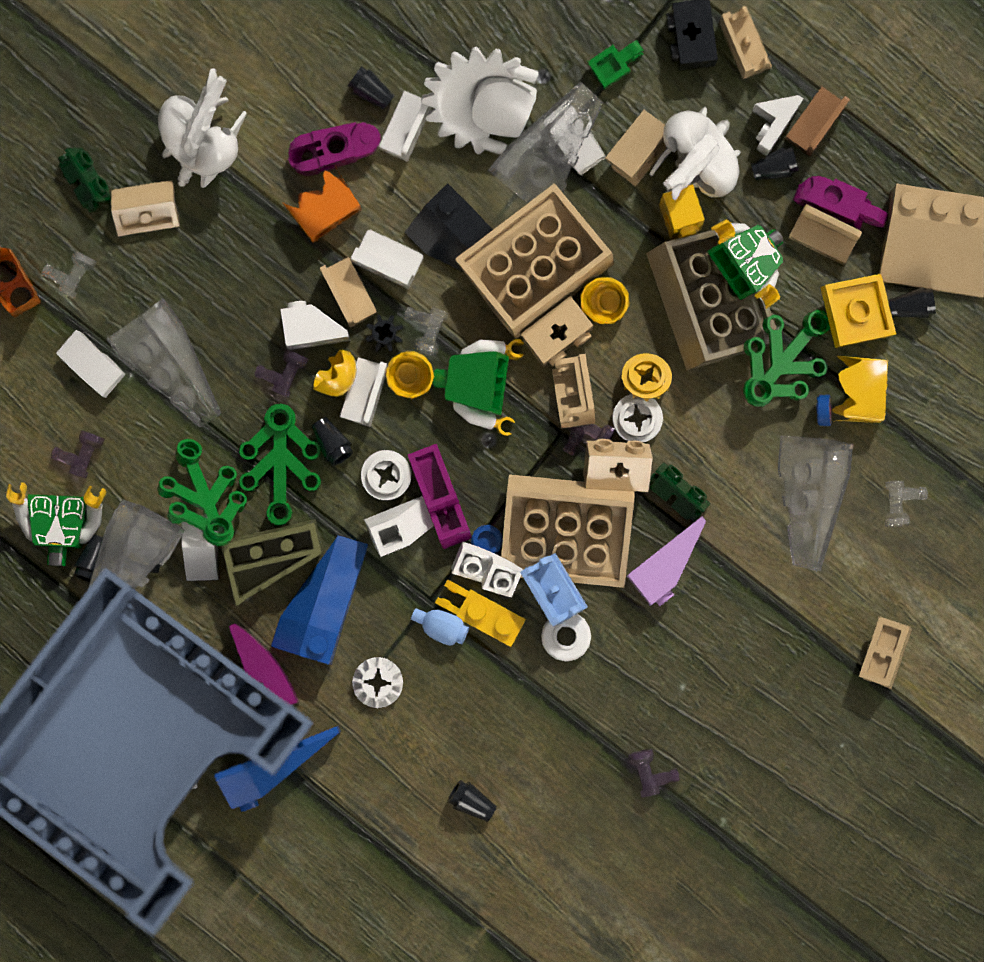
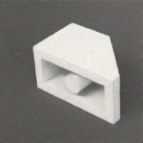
M306 301L290 302L287 304L288 308L281 309L285 343L288 350L350 341L349 333L345 328L312 304L306 305Z
M183 522L182 550L187 581L219 580L218 546L208 543L202 535V530Z

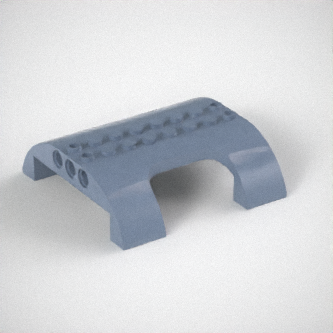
M105 568L0 705V816L129 913L127 915L128 918L154 936L194 883L171 860L165 849L164 832L172 815L208 767L219 757L229 753L244 754L272 775H275L313 722Z

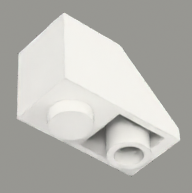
M423 496L364 519L374 547L380 557L411 545L434 526Z

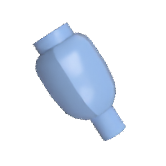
M415 608L411 620L422 624L424 632L429 637L450 646L456 642L463 644L469 631V627L464 625L461 618L442 610H431L426 613Z

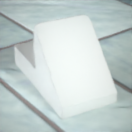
M797 95L754 105L753 112L772 123V125L765 123L757 135L756 139L760 141L757 151L765 156L769 154L801 105L802 97Z

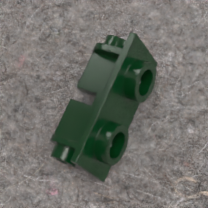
M66 148V154L58 158L60 162L58 167L69 185H73L78 180L81 184L73 189L83 209L87 208L89 212H93L100 207L99 203L111 202L108 184L96 172L91 156L83 148Z
M663 462L650 477L649 484L651 486L649 488L665 502L674 494L677 500L671 507L686 521L690 519L694 523L711 504L707 500V495L699 487L689 485L683 479L684 476L680 470L673 465L668 466Z

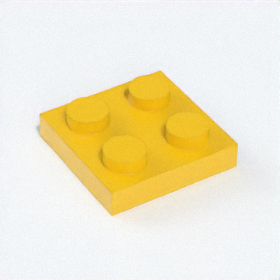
M881 274L820 287L835 348L896 335Z

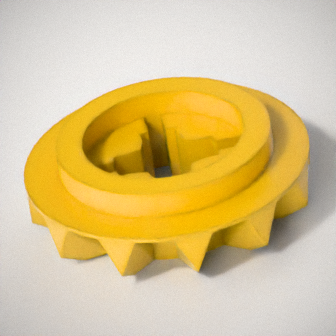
M643 353L633 356L625 363L621 378L624 383V389L632 393L633 398H644L647 402L650 398L657 397L659 399L662 394L669 390L672 372L667 362L661 357ZM652 369V381H647L646 384L641 385L640 374L645 376Z

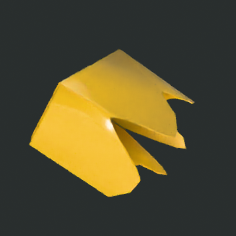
M837 356L849 367L842 370L838 376L845 393L850 398L845 400L844 404L835 406L832 409L834 413L849 419L836 421L881 423L884 421L888 360Z

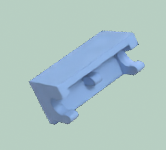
M556 553L540 559V562L520 572L552 627L564 623L588 608Z

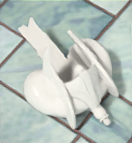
M213 68L210 69L206 85L202 88L197 105L186 96L175 95L164 101L159 112L158 129L166 146L162 156L166 158L173 155L181 163L182 169L178 176V184L181 187L189 183L192 172L201 175V187H206L218 173L228 169L237 157L238 142L236 136L247 112L243 111L231 129L224 127L223 131H221V128L217 126L210 128L216 108L229 101L227 97L220 98L227 81L222 76L217 78L216 71Z
M706 107L699 112L687 110L674 114L664 126L663 138L667 148L659 157L650 175H654L671 151L675 153L677 150L678 160H676L675 164L678 169L663 183L669 190L665 193L672 191L674 200L678 198L682 189L693 184L694 188L699 187L700 191L709 197H724L737 184L740 171L736 156L741 152L739 150L734 151L724 137L729 130V122L727 120L720 121L715 125L706 116Z

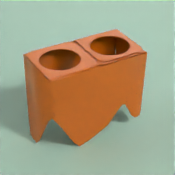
M324 170L323 174L325 180L323 191L315 190L300 193L299 208L283 203L312 243L361 211L360 204L343 178L335 177L326 170Z
M0 247V262L11 261L17 268V274L12 281H0V291H2L0 292V302L15 318L42 301L13 251L9 248ZM18 287L27 288L32 294V299L18 308L14 307L10 300L13 290Z

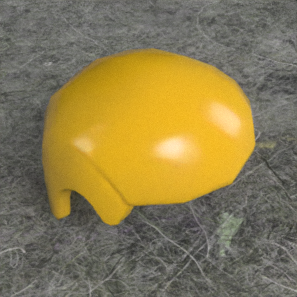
M598 277L586 284L580 295L582 311L599 324H614L624 317L630 306L627 289L621 282L612 277Z
M339 350L335 357L328 358L331 368L327 371L320 370L317 372L313 383L314 390L330 396H341L349 391L354 384L357 375L355 358L350 352Z
M415 351L401 352L389 361L385 373L389 388L396 395L409 399H414L427 393L434 379L432 364L424 355Z

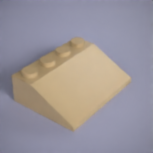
M555 183L455 259L486 303L515 339H518L522 332L569 296H574L586 284L614 265L613 254Z
M896 184L891 190L888 209L889 217L886 222L879 269L883 283L915 288L924 287V289L984 298V197Z
M509 474L501 557L524 570L540 562V559L556 553L573 583L625 588L634 508V491L586 489L585 482Z

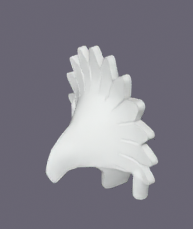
M478 47L472 48L469 60L458 52H453L451 54L452 66L437 62L434 70L439 78H426L424 81V85L432 92L423 95L421 102L424 105L433 107L427 113L426 120L428 122L442 123L438 129L439 137L455 134L456 148H462L471 141L477 154L487 150L503 156L506 144L489 138V135L519 138L527 123L537 94V90L522 81L535 83L538 71L521 66V59L518 57L503 63L502 54L499 49H495L487 59Z

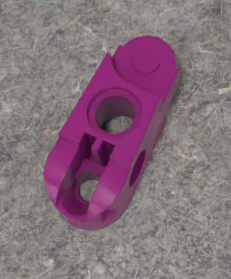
M353 122L312 131L311 133L299 135L291 142L288 151L289 162L293 170L298 174L314 176L323 173L324 170L329 171L336 167L339 168L357 162V159L373 155L379 148L381 136L375 126L366 124V122L358 124ZM340 140L344 142L345 148L342 152L334 154L328 150L329 145L333 141ZM305 152L313 154L312 159L302 161V155Z
M821 176L810 177L798 185L793 197L797 204L803 207L807 204L860 230L863 222L877 227H884L889 217L887 212L871 205V201L866 198L867 192L837 179L832 181Z

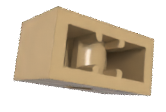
M569 296L522 332L520 338L543 367L548 363L553 367L559 359L567 356L564 351L575 344L578 348L592 337L589 332L593 330L594 325L573 298ZM556 327L559 331L564 328L566 330L564 333L565 340L562 341L560 338L553 340V328Z
M609 439L587 441L583 470L585 488L648 492L653 460L650 445L637 440L628 441L627 443L613 442Z

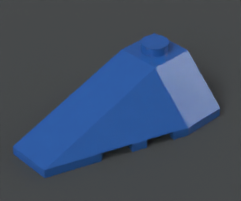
M339 535L336 537L280 616L271 647L332 665L368 544Z
M339 726L299 741L275 775H272L254 760L215 774V778L231 809L240 807L241 812L259 806L257 799L268 794L341 732Z

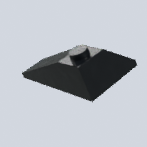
M447 183L423 207L404 233L426 255L460 272H464L455 259L493 229Z

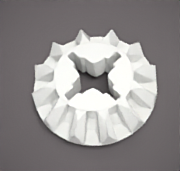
M629 394L617 403L613 412V424L617 434L626 441L637 440L644 443L653 439L660 431L663 422L661 407L653 398L646 402L644 398H633V395ZM634 405H637V410H639L641 415L651 416V418L642 421L640 432H638L635 422L624 421V419L633 416Z
M382 450L372 454L364 462L361 470V480L365 490L371 496L388 501L400 497L408 489L411 481V470L408 462L402 455L394 451ZM393 463L391 474L398 480V483L386 481L380 488L381 476L374 469L385 471Z
M380 657L368 659L361 663L354 673L352 680L354 693L367 706L373 708L386 707L395 702L401 694L403 688L401 671L388 659ZM377 668H379L381 679L392 682V684L382 686L380 692H378V697H375L374 686L364 683V680L374 679Z

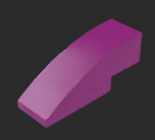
M437 444L408 454L442 548L446 549L470 540L472 535Z
M238 624L230 625L229 628L245 672L259 683L263 682L264 687L290 706L299 703L291 682L272 654Z

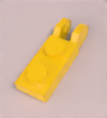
M449 580L446 581L444 586L449 591L455 594L458 593L466 599L461 608L452 605L445 598L439 597L435 604L456 614L465 623L510 647L513 645L526 620L525 618L471 589L468 591Z

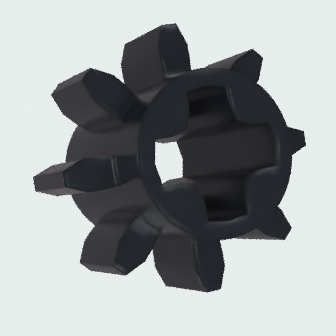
M377 315L378 322L375 325L367 324V328L372 331L373 335L368 336L366 341L369 343L375 341L377 343L375 346L377 353L382 347H387L388 351L393 353L392 345L395 342L403 344V340L397 336L398 332L404 330L403 325L395 327L393 325V315L389 317L388 321L382 320L381 316ZM386 327H390L389 330L392 337H386L381 341L378 330L384 331Z

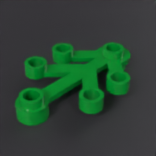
M815 310L807 313L803 318V328L784 351L782 343L784 321L779 315L768 316L762 323L763 330L769 334L771 364L765 374L762 353L765 351L764 341L759 337H753L746 340L743 347L746 355L750 357L751 377L744 384L743 394L746 401L755 407L769 404L773 397H790L792 400H801L807 397L809 388L804 381H795L789 385L774 384L780 375L808 374L812 378L824 376L827 372V363L821 358L792 362L813 336L825 334L830 329L826 312ZM771 319L777 324L776 330L770 327ZM811 319H814L816 321V329H813L811 325ZM752 342H755L757 344V352H754L751 349ZM814 363H817L819 365V373H816L814 371ZM796 385L801 388L800 396L795 393ZM755 386L761 390L759 397L754 392Z
M275 404L265 413V426L250 441L241 444L239 453L245 460L252 461L256 459L259 454V448L273 435L274 448L250 472L241 475L239 485L247 492L256 490L259 480L274 466L273 502L269 504L266 513L271 523L282 526L287 524L293 515L291 506L286 503L287 467L302 481V485L307 491L314 492L321 486V478L316 473L310 472L287 449V435L302 448V454L308 460L318 459L321 455V448L317 442L310 441L295 426L296 415L288 405ZM279 414L286 416V422L283 425L275 423V417ZM248 445H252L255 448L254 454L250 457L245 456L243 452L244 448ZM310 445L317 447V453L314 456L306 454V448ZM248 476L253 477L255 480L251 488H246L243 484L244 479ZM310 476L317 478V485L312 488L306 485V479ZM282 507L286 510V515L283 519L275 517L274 513L277 508Z
M193 439L181 440L177 445L175 458L181 466L186 467L195 492L177 483L173 477L169 476L160 479L157 491L164 498L175 496L201 509L205 517L188 510L187 506L181 502H174L169 506L167 518L172 523L180 524L186 522L202 530L204 539L212 545H226L232 540L234 535V528L231 522L237 513L245 509L247 497L240 491L230 493L227 507L221 515L218 514L216 504L226 488L234 485L237 472L231 466L221 467L218 471L217 480L209 491L198 463L202 453L201 445ZM222 475H229L231 478L227 479ZM168 485L172 489H166L163 486ZM232 500H238L241 504H236ZM173 511H179L182 515H177Z

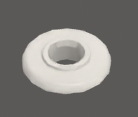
M578 614L564 623L553 627L549 620H547L542 629V644L547 653L556 660L565 662L576 660L584 655L590 646V627L586 620ZM562 627H570L576 633L575 641L571 646L562 645L557 641V633Z

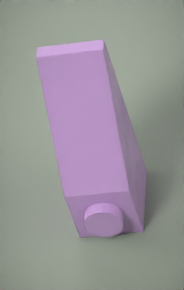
M703 516L627 575V578L650 606L655 602L661 606L674 596L671 589L677 585L706 523Z

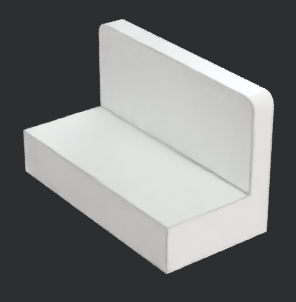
M404 91L379 145V149L408 161L425 125L426 115L431 111L432 107L424 105L421 102L422 98Z
M368 230L360 247L355 248L351 261L359 267L409 289L424 257L423 254L372 230Z
M358 357L356 362V379L347 392L340 418L371 427L386 378L385 373L388 365L384 362L379 364Z

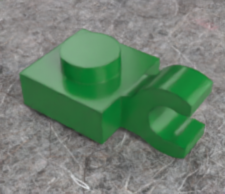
M637 40L619 52L612 45L587 63L603 88L606 89L631 72L627 63L642 56L644 50Z

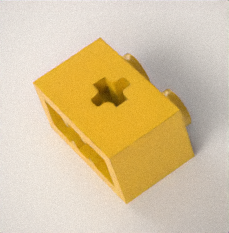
M693 184L682 189L676 200L672 197V191L662 194L659 206L670 239L673 240L697 234L701 230L705 219Z

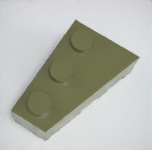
M316 519L232 538L228 544L222 546L236 606L322 554L323 548Z

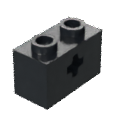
M710 0L672 3L671 13H666L668 32L674 33L675 43L670 44L672 62H678L679 71L716 66L718 57ZM692 29L693 35H696L694 41H690L689 36L686 35L687 30Z

